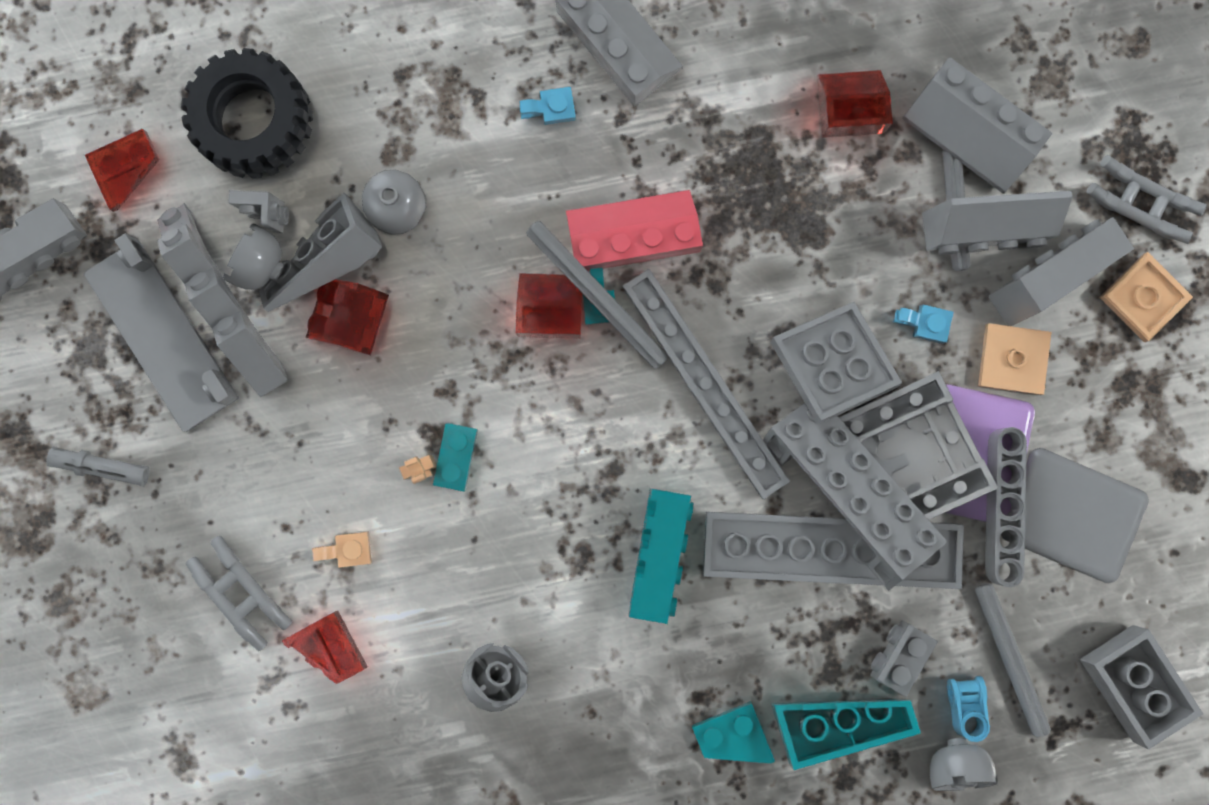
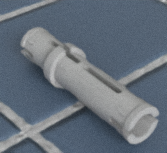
M53 446L49 450L46 460L48 467L74 471L75 475H94L142 487L146 485L149 477L148 466L97 457L84 450L74 452Z

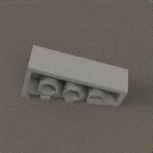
M53 198L15 220L16 227L13 229L4 228L0 230V301L3 294L10 289L23 286L28 281L27 277L37 270L41 271L50 267L54 263V258L63 252L72 251L80 245V240L87 236L67 205Z
M1114 217L1103 223H1100L1098 219L1089 223L1081 229L1083 232L1082 236L1077 238L1073 234L1058 244L1060 250L1054 253L1051 249L1035 259L1037 265L1032 268L1026 265L1013 273L1011 276L1014 280L988 296L1007 326H1013L1042 312L1134 250V247Z

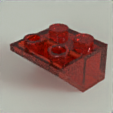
M881 70L817 75L822 138L884 134L893 124L890 90Z
M519 273L516 300V335L518 337L581 339L582 293L564 274Z
M335 279L318 288L316 305L313 314L308 320V331L305 338L371 356L389 294L355 282Z

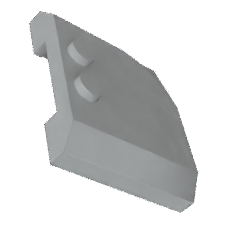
M939 371L839 417L928 520L998 489L984 459L981 458Z

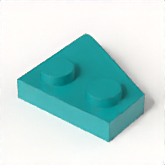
M751 701L691 725L704 758L770 764L775 762Z

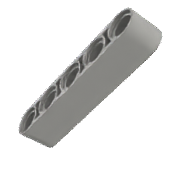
M1015 427L997 429L991 433L988 440L987 467L998 489L987 494L985 572L989 581L1005 587L1017 586L1024 577L1027 440L1025 434ZM1005 434H1008L1013 442L1012 447L1008 451L1004 449L1001 442ZM1005 466L1009 467L1012 472V477L1007 483L1001 478V471ZM1005 498L1011 503V511L1007 515H1004L1000 509L1001 502ZM1006 530L1010 534L1011 540L1009 545L1004 548L1000 544L999 539L1002 532ZM1007 563L1010 568V574L1006 579L1002 580L999 576V569L1001 565Z

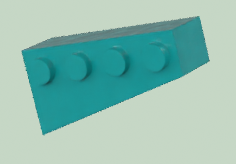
M651 488L649 490L628 612L630 618L668 624L669 616H675L677 598L673 597L675 584L680 585L683 566L679 565L681 553H685L687 548L688 534H685L687 521H691L694 502H690L691 495Z
M906 699L771 703L788 762L793 770L921 734L912 703Z

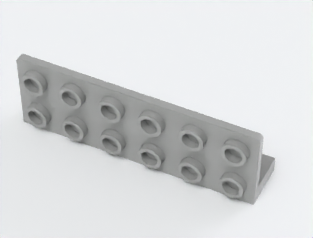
M125 233L114 240L120 250L85 271L84 276L182 431L188 432L238 400L239 397L140 241Z
M804 403L771 427L764 437V443L780 465L783 466L793 457L875 552L877 557L867 566L888 591L947 543L940 532L838 416L817 425Z

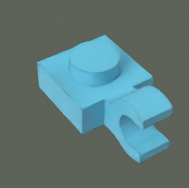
M571 87L540 91L541 100L527 99L519 101L521 119L543 116L544 125L576 120Z
M923 304L919 306L918 312L907 308L896 310L893 322L915 327L913 337L944 344L948 340L954 312Z

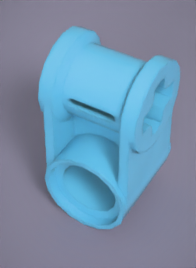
M976 676L974 680L956 681L954 678L948 679L947 695L955 732L971 742L984 740L990 732L987 709V689L983 677ZM975 717L977 726L974 731L967 733L965 723L969 718Z

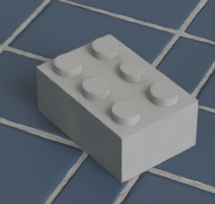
M1132 625L1080 659L1132 742L1148 750L1203 715L1198 704L1149 629Z

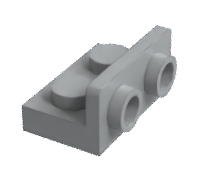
M229 190V204L238 208L239 213L248 214L249 218L261 219V225L276 233H283V225H287L289 219L288 207L284 206L285 202L270 192Z
M902 620L899 625L895 624L887 636L889 643L884 652H879L871 664L873 671L870 676L907 697L938 641Z

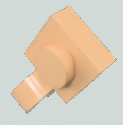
M433 455L420 459L416 456L404 461L405 465L399 467L404 480L411 479L412 483L416 484L431 477L432 473L430 470L435 469L437 464Z
M369 531L336 535V545L312 548L313 561L337 558L338 568L372 563Z

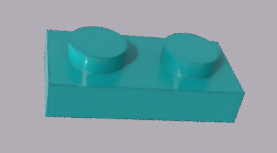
M450 423L445 424L433 481L434 486L466 491L478 429Z

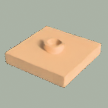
M1147 252L1125 271L1099 298L1143 342H1148L1193 296Z
M991 323L985 324L978 387L1044 395L1052 332Z

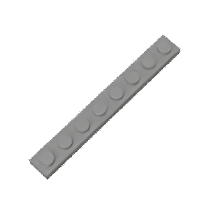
M647 269L624 284L622 288L760 497L765 499L788 484L790 481L651 270Z

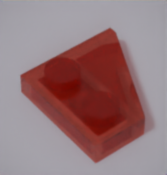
M143 128L85 154L109 210L113 212L120 209L159 161L149 135Z
M338 610L282 640L287 648L293 647L306 657L305 661L314 668L321 669L324 675L335 684L348 679L368 667Z

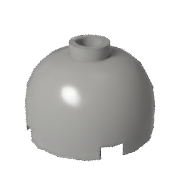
M383 170L372 176L365 184L362 193V208L368 221L378 230L391 235L404 234L419 224L418 221L426 210V198L418 181L408 173L399 170Z
M252 224L249 228L254 231L251 236L243 235L227 266L233 269L231 276L224 273L223 277L225 281L245 290H256L264 287L270 279L276 282L284 268V264L280 263L282 250L279 241L266 229Z
M494 643L486 644L472 654L464 666L461 677L463 690L469 701L476 707L489 712L503 711L516 704L528 688L526 677L528 667L522 656L509 646H493Z
M966 738L947 740L948 746L938 749L932 757L930 781L931 787L935 791H959L969 787L978 789L998 784L996 769L991 756L982 747L968 744Z

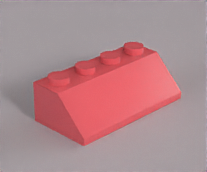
M690 190L566 211L573 256L587 271L595 268L605 269L699 253L703 247L698 214Z

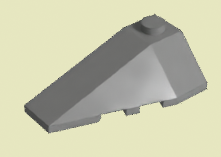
M345 193L339 196L315 220L319 226L308 240L302 237L296 244L299 247L293 259L282 262L284 268L277 281L275 282L270 279L260 289L263 309L267 312L360 268L367 260L373 259L382 248L375 228Z

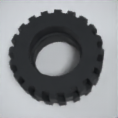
M243 48L242 54H238L235 49L224 51L225 57L220 59L217 55L207 59L210 64L204 69L199 66L194 71L197 78L194 82L188 81L184 89L189 95L188 98H182L181 109L187 115H183L181 118L183 127L189 131L187 137L190 142L198 149L199 153L224 172L229 171L233 176L243 178L247 174L252 179L262 178V172H267L270 176L279 173L278 167L282 164L288 168L295 162L291 157L296 152L300 155L306 148L302 143L303 138L310 139L312 132L308 122L313 121V111L308 106L310 100L301 83L282 61H276L271 54L264 51L258 55L254 49ZM259 89L269 92L275 102L274 115L269 126L261 134L248 140H232L224 133L222 125L223 114L228 103L236 95L247 90Z

